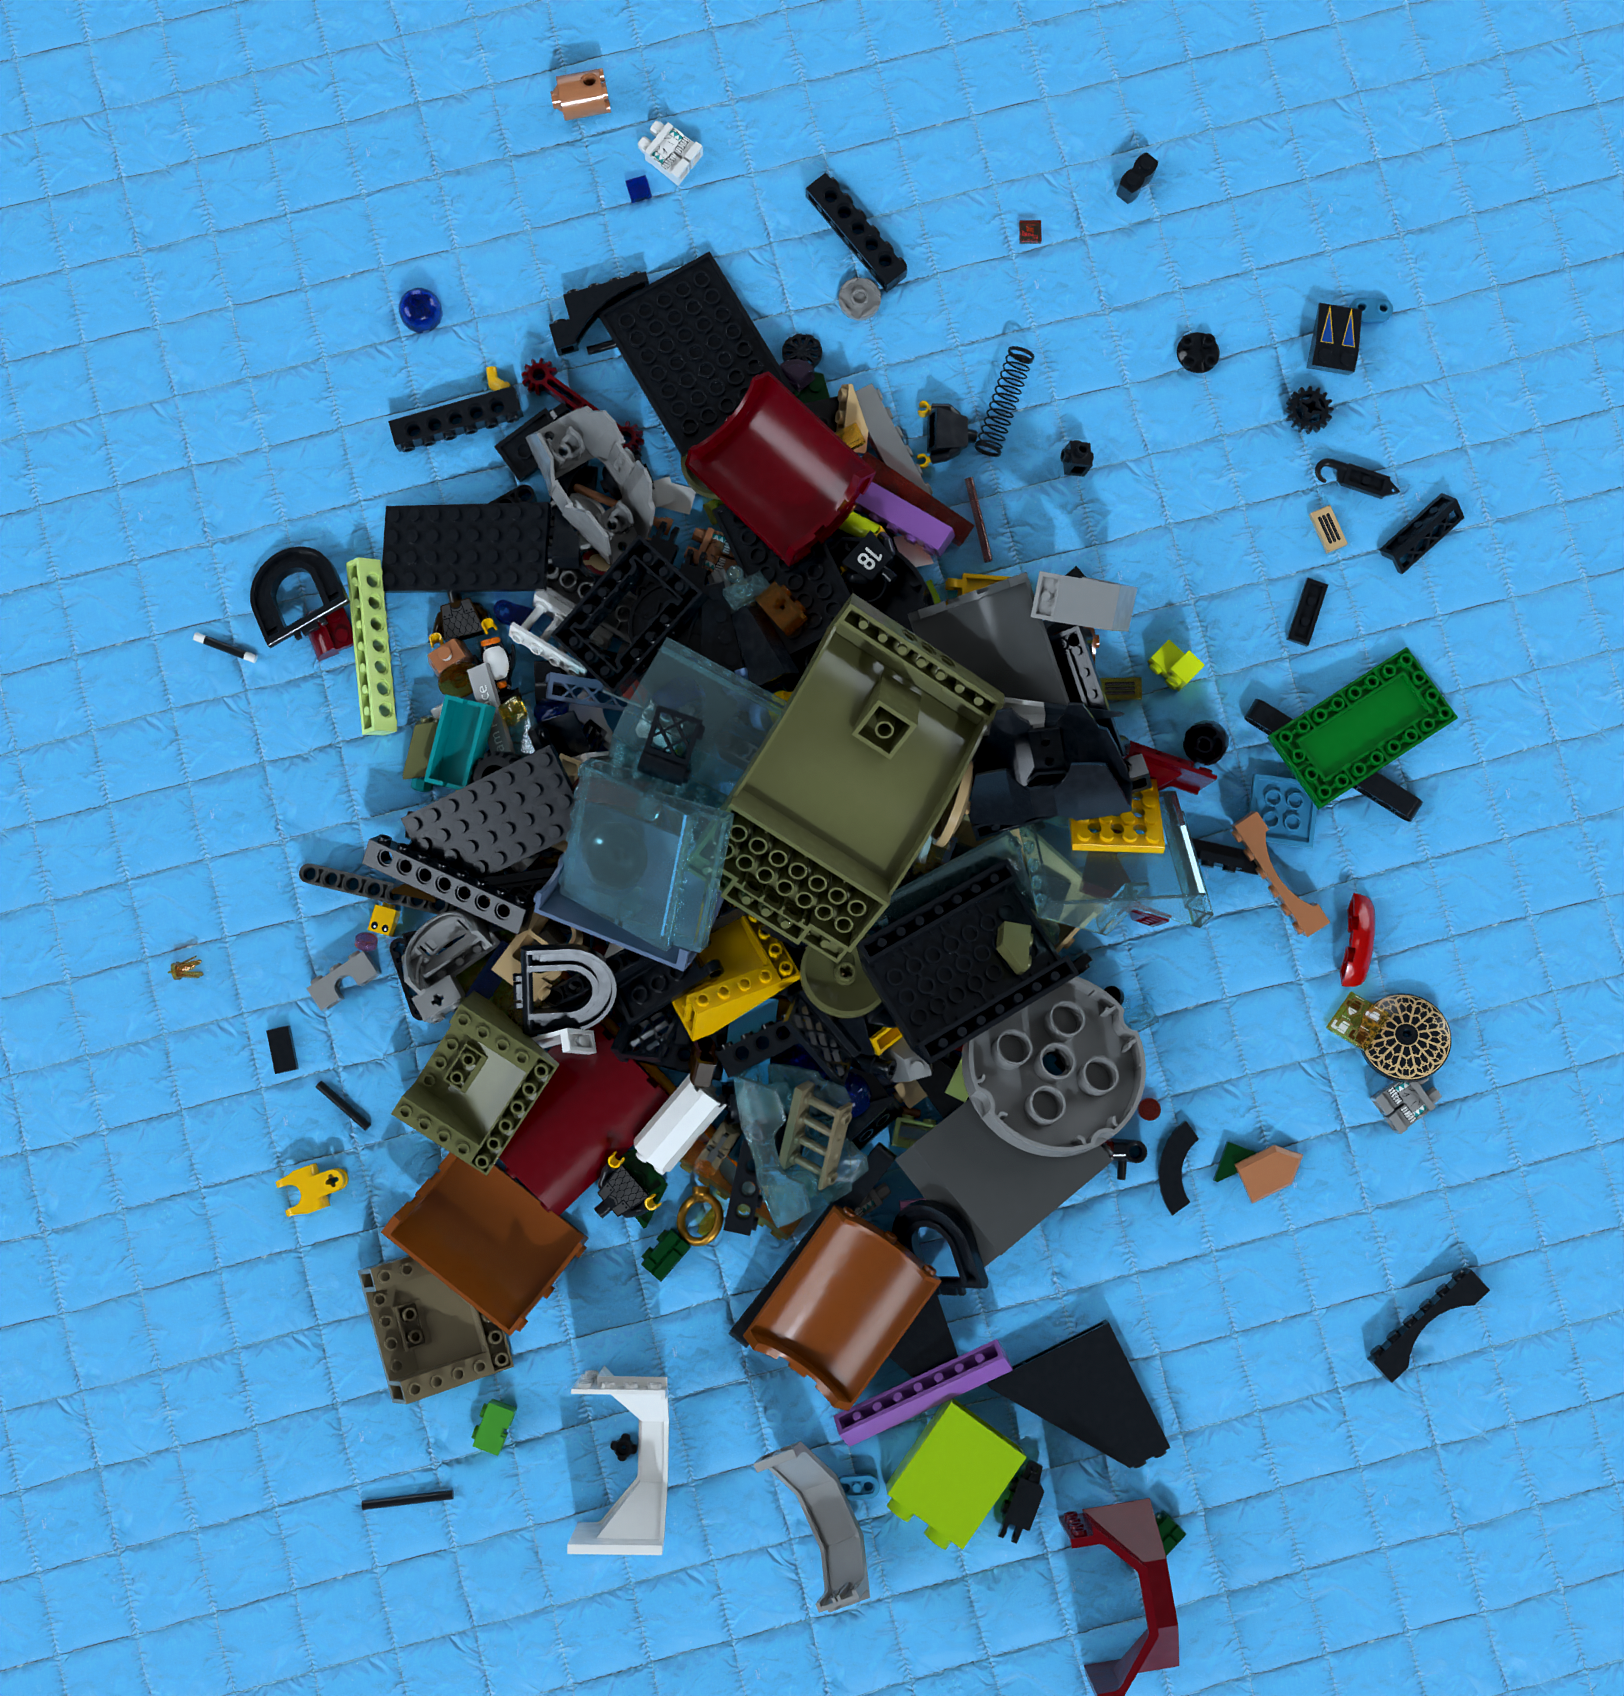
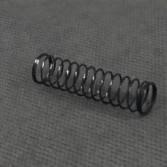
M1011 346L1008 348L1009 355L1005 357L1006 363L1002 365L1004 370L1000 372L1001 378L997 380L998 386L994 388L996 393L992 395L993 401L989 403L991 409L986 411L988 417L984 418L985 425L981 426L982 433L978 434L980 440L976 441L974 446L978 452L984 455L999 457L1002 453L1000 449L1003 446L991 440H982L980 435L985 434L997 441L1006 440L1005 437L997 433L985 432L983 427L987 426L1003 434L1008 433L1006 428L995 424H987L985 420L990 418L998 424L1011 425V422L1007 419L990 416L988 412L992 410L1006 418L1014 417L1009 411L992 408L991 404L996 403L1008 410L1017 409L1015 405L1009 402L995 400L994 395H998L1010 402H1019L1016 396L998 393L996 389L1001 387L1009 393L1022 394L1020 389L1009 385H1000L999 381L1003 379L1017 387L1025 386L1018 379H1027L1028 377L1020 371L1027 372L1030 371V368L1022 363H1033L1035 356L1031 351L1023 347ZM1010 350H1017V351L1024 352V353L1030 355L1032 358H1029V357H1027V356H1025V355H1021V354H1014V353L1011 352ZM1011 356L1019 362L1008 361L1007 358ZM1011 363L1022 365L1028 368V370L1018 368ZM1005 364H1009L1017 370L1005 369L1004 366ZM1006 371L1009 375L1018 379L1003 377L1002 372ZM1009 371L1020 373L1025 377L1016 376ZM1006 379L1015 380L1023 385L1014 384ZM1004 387L1015 389L1020 393L1012 392ZM1002 395L1013 397L1017 401L1005 398ZM999 403H1005V404H1008V405H1010V406H1012V407H1014V408H1009V407L1003 406V405H1001V404H999ZM997 411L1006 412V413H1008V414H1010V415H1012V416H1007V415L1001 414V413H999V412H997ZM993 418L1006 421V422H1008L1009 424H1005V423L999 422V421H997V420H995V419H993ZM991 426L1004 429L1006 432L997 430ZM989 434L999 436V437H1001V438H1003V439L995 438V437H993V436H991V435H989ZM990 443H994L996 445H999L1000 447H996ZM979 446L991 448L998 453L988 452L986 450L981 449Z

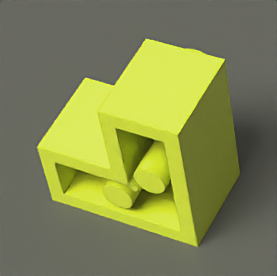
M1168 640L1147 661L1150 664L1149 668L1155 674H1161L1166 679L1165 683L1172 690L1176 689L1178 692L1205 666L1190 650L1184 654L1171 640Z

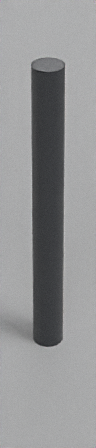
M446 1490L362 1501V1510L454 1499V1491Z

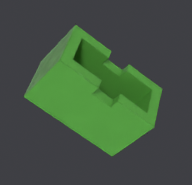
M491 1399L488 1404L484 1403L480 1412V1417H483L480 1426L476 1425L471 1437L475 1439L473 1447L498 1456L508 1435L504 1433V1430L511 1426L517 1408L495 1399Z

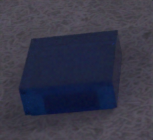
M646 175L625 181L631 203L652 198Z

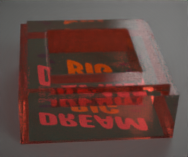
M1020 220L1019 244H1041V220Z

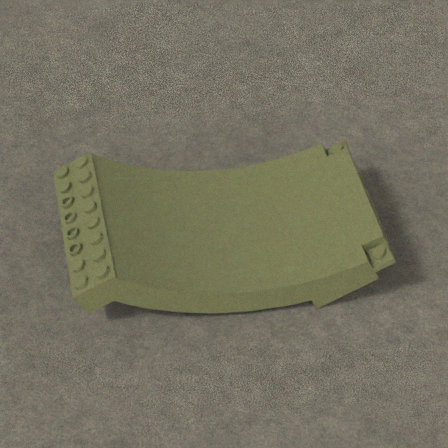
M852 593L827 627L801 679L763 743L718 812L697 840L695 848L683 862L682 867L721 891L720 897L797 945L802 941L834 962L839 963L847 952L851 953L890 905L891 895L904 878L945 811L980 744L987 726L994 719L996 711L1001 710L1004 706L1005 694Z

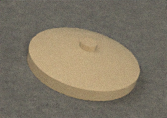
M972 761L936 824L932 838L934 845L944 847L958 829L964 814L968 815L970 812L971 801L969 799L973 783Z

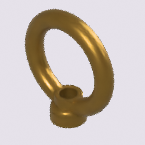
M692 1187V1195L682 1203L678 1211L677 1229L681 1238L689 1245H707L721 1231L724 1220L723 1208L719 1200L710 1194V1187ZM695 1203H709L715 1214L712 1229L702 1237L692 1236L686 1228L687 1212Z

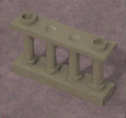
M808 1080L795 1087L777 1166L785 1170L797 1163L820 1176L818 1189L823 1190L829 1185H833L838 1177L837 1168L847 1127L852 1118L851 1110L853 1104L848 1102L838 1109L815 1097V1084ZM811 1105L834 1117L832 1128L810 1117L809 1110ZM806 1125L830 1137L828 1146L825 1147L806 1137L804 1133ZM801 1145L824 1156L823 1167L801 1156Z

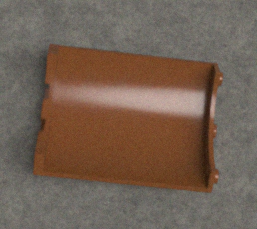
M449 1152L438 1166V1169L441 1171L439 1173L436 1172L431 1179H427L415 1193L416 1196L410 1203L407 1202L392 1216L381 1233L511 1336L515 1330L520 1332L528 1322L525 1318L542 1297L547 1299L555 1288L552 1285L575 1256L579 1258L587 1248L584 1244L589 1238L561 1215H556L552 1210L548 1213L540 1205L541 1201L532 1192L509 1176L497 1164H494L486 1176Z
M834 1205L743 1336L753 1350L766 1354L776 1360L780 1356L789 1361L788 1367L805 1378L807 1375L817 1383L815 1388L823 1394L834 1408L849 1411L942 1281L936 1275V1269L924 1263L908 1248L897 1241L898 1238L890 1231L884 1232L874 1224L856 1215L849 1207L841 1208Z

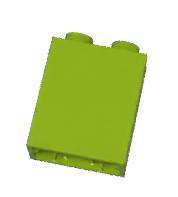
M954 1398L940 1405L885 1484L887 1495L892 1497L887 1503V1507L906 1522H909L915 1514L929 1526L924 1531V1534L940 1548L946 1550L950 1543L953 1542L963 1550L1027 1457L1020 1446Z

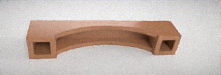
M1251 811L1231 824L1233 828L1231 834L1238 843L1242 842L1246 848L1243 850L1244 854L1250 861L1254 860L1258 866L1255 870L1261 879L1266 878L1270 885L1267 887L1274 898H1279L1282 903L1280 908L1286 916L1290 915L1294 923H1292L1295 931L1299 935L1302 934L1309 937L1329 924L1330 921L1319 904L1314 902L1308 904L1298 898L1285 886L1277 875L1270 861L1266 846V832L1269 829L1259 813Z

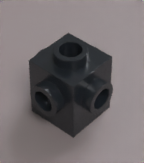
M1079 440L1069 441L1067 446L1062 449L1060 459L1063 462L1064 475L1085 477L1093 466L1094 454L1091 452L1090 443Z

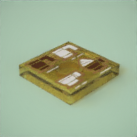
M1350 992L1326 1028L1365 1052L1390 1014L1355 993Z

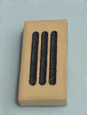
M1331 505L1309 514L1326 554L1348 544Z

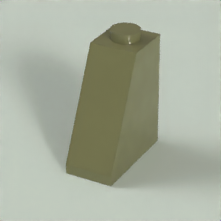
M433 715L423 716L415 724L402 775L403 780L425 777L439 718H434Z

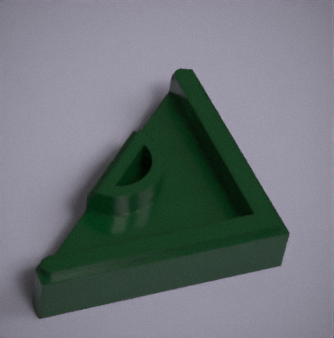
M1226 1142L1213 1181L1219 1182L1238 1173L1234 1164L1256 1154V1152Z

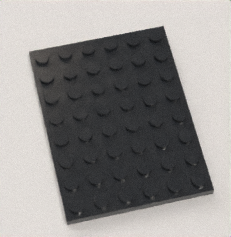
M710 251L597 313L681 457L687 455L689 448L708 438L724 424L726 418L733 414L743 400L754 376L769 371L790 392L795 394L793 387Z

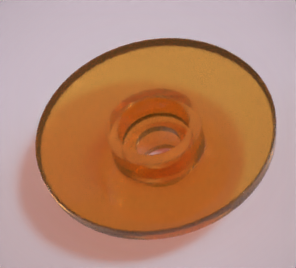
M457 662L444 669L438 679V686L442 694L455 697L460 695L461 698L472 694L473 690L467 670L476 667V665L470 662Z

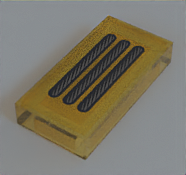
M1141 677L1100 678L1107 701L1142 699Z

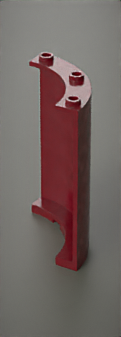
M769 371L752 378L747 393L733 414L728 416L724 424L712 435L689 448L685 465L788 566L793 565L810 554L811 550L809 549L817 542L820 544L824 543L842 525L856 508L855 500L860 493L862 495L865 494L876 473L872 467Z
M601 1022L585 1029L594 1031L597 1053L590 1055L563 1053L562 1044L553 1046L547 1052L559 1063V1066L499 1157L507 1166L505 1171L513 1179L517 1177L541 1201L540 1205L548 1213L552 1210L558 1216L600 1177L603 1167L613 1152L617 1151L615 1158L618 1160L634 1144L633 1140L670 1097L649 1074H646L635 1059H629L628 1062H620L610 1050L615 1038Z

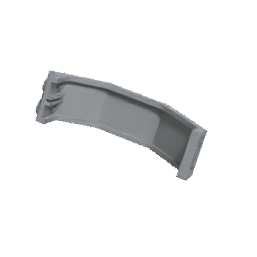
M1039 571L1031 617L1103 630L1129 632L1138 587L1088 577L1077 578Z
M801 1441L761 1456L753 1464L756 1472L769 1469L797 1496L819 1545L824 1579V1593L815 1604L819 1613L826 1610L830 1613L870 1598L864 1535L837 1474Z

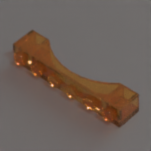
M698 1139L680 1159V1167L688 1173L695 1172L699 1175L698 1180L707 1187L711 1184L718 1189L716 1194L727 1200L731 1196L733 1186L727 1181L719 1168L716 1172H710L708 1169L711 1164L705 1161L701 1166L697 1162V1158L706 1146ZM762 1202L761 1209L756 1208L755 1217H759L758 1225L761 1227L764 1225L772 1229L770 1233L780 1241L782 1238L788 1240L803 1219L802 1215L785 1203L772 1204ZM746 1204L738 1206V1210L744 1214L746 1211L749 1213L751 1211L750 1207Z

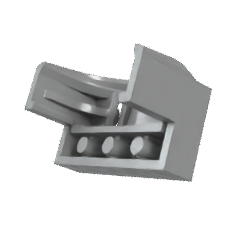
M463 909L452 910L434 916L416 931L408 943L405 954L401 956L404 982L421 996L430 986L448 975L455 977L501 945L500 933H489L487 920ZM462 935H465L463 938H461L456 943H454L446 950L437 955V953L448 943ZM420 945H421L431 956H428V955L420 948Z

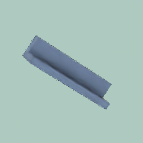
M553 672L546 675L545 684H548L546 699L627 713L634 712V705L629 704L628 707L620 706L615 697L608 695L610 699L607 702L599 703L594 696L597 692L603 693L604 685L599 680ZM553 685L563 686L567 692L562 696L552 695ZM574 689H584L588 696L583 700L577 699L572 691Z

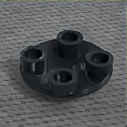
M1200 332L1184 335L1177 346V358L1180 364L1186 370L1193 373H1204L1215 367L1220 355L1215 337L1212 334Z

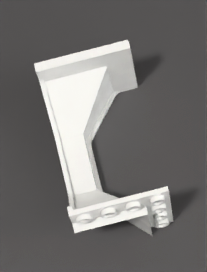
M605 1365L600 1373L597 1370H587L585 1374H581L571 1389V1394H611L639 1419L638 1475L600 1521L577 1523L567 1544V1554L662 1555L665 1539L669 1464L667 1377L614 1376Z

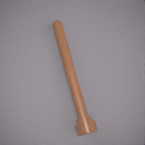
M575 484L573 486L575 492L609 507H613L619 502L583 485ZM654 516L653 525L656 526V529L659 528L662 521L667 522V528L664 532V535L667 536L674 520L669 517L658 518Z

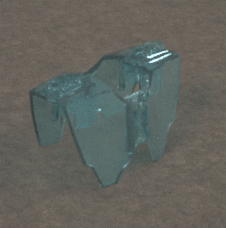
M776 1063L760 1064L733 1076L741 1129L746 1137L748 1146H750L755 1163L756 1182L776 1228L788 1225L852 1191V1183L864 1175L869 1168L867 1155L861 1152L852 1141H848V1138L844 1139L837 1168L838 1177L833 1185H829L823 1190L818 1189L820 1176L797 1163L785 1170L783 1169L774 1139L778 1129L786 1122L784 1112L788 1114L790 1112L795 1087L809 1080L815 1084V1097L837 1109L851 1102L845 1087L823 1079L818 1071ZM811 1105L809 1110L810 1117L832 1128L834 1117ZM806 1125L805 1136L827 1147L830 1137ZM804 1146L801 1156L823 1167L825 1157Z

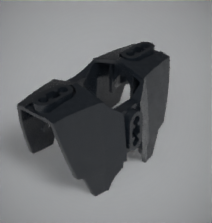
M1068 702L1065 711L1058 718L1056 727L1034 729L1028 720L1019 716L1012 708L1001 709L995 713L989 735L983 737L980 742L970 804V823L1021 825L1031 818L1058 815L1079 821L1125 813L1132 809L1133 784L1125 761L1107 727L1098 725L1084 703ZM1044 739H1049V745H1046V740ZM1066 774L1055 785L1027 786L1038 775Z

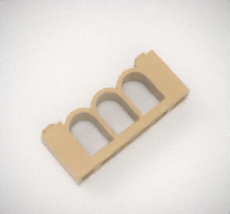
M533 912L528 930L515 936L491 970L513 986V982H516L513 981V974L521 973V961H519L521 958L520 948L525 945H531L534 939L542 945L550 944L538 935L550 918ZM571 927L572 937L568 944L582 945V931ZM562 971L533 972V1001L540 1004L541 1001H544L549 996L550 989L553 986L549 982L557 979Z

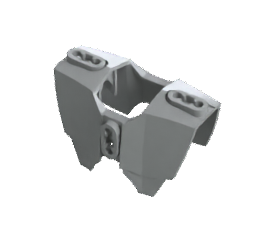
M589 406L575 409L526 437L527 443L545 479L549 495L561 510L562 515L583 535L610 566L624 552L618 549V544L626 549L638 535L648 540L655 514V506L652 500V480L647 468L639 460L635 462L632 452L627 447L623 449L626 440H624L623 435L619 431L616 421L606 410L593 411ZM545 436H550L552 440L550 438L546 439ZM593 458H597L605 464L618 484L622 499L601 515L600 513L596 514L595 518L589 510L573 507L574 504L570 501L558 480H555Z

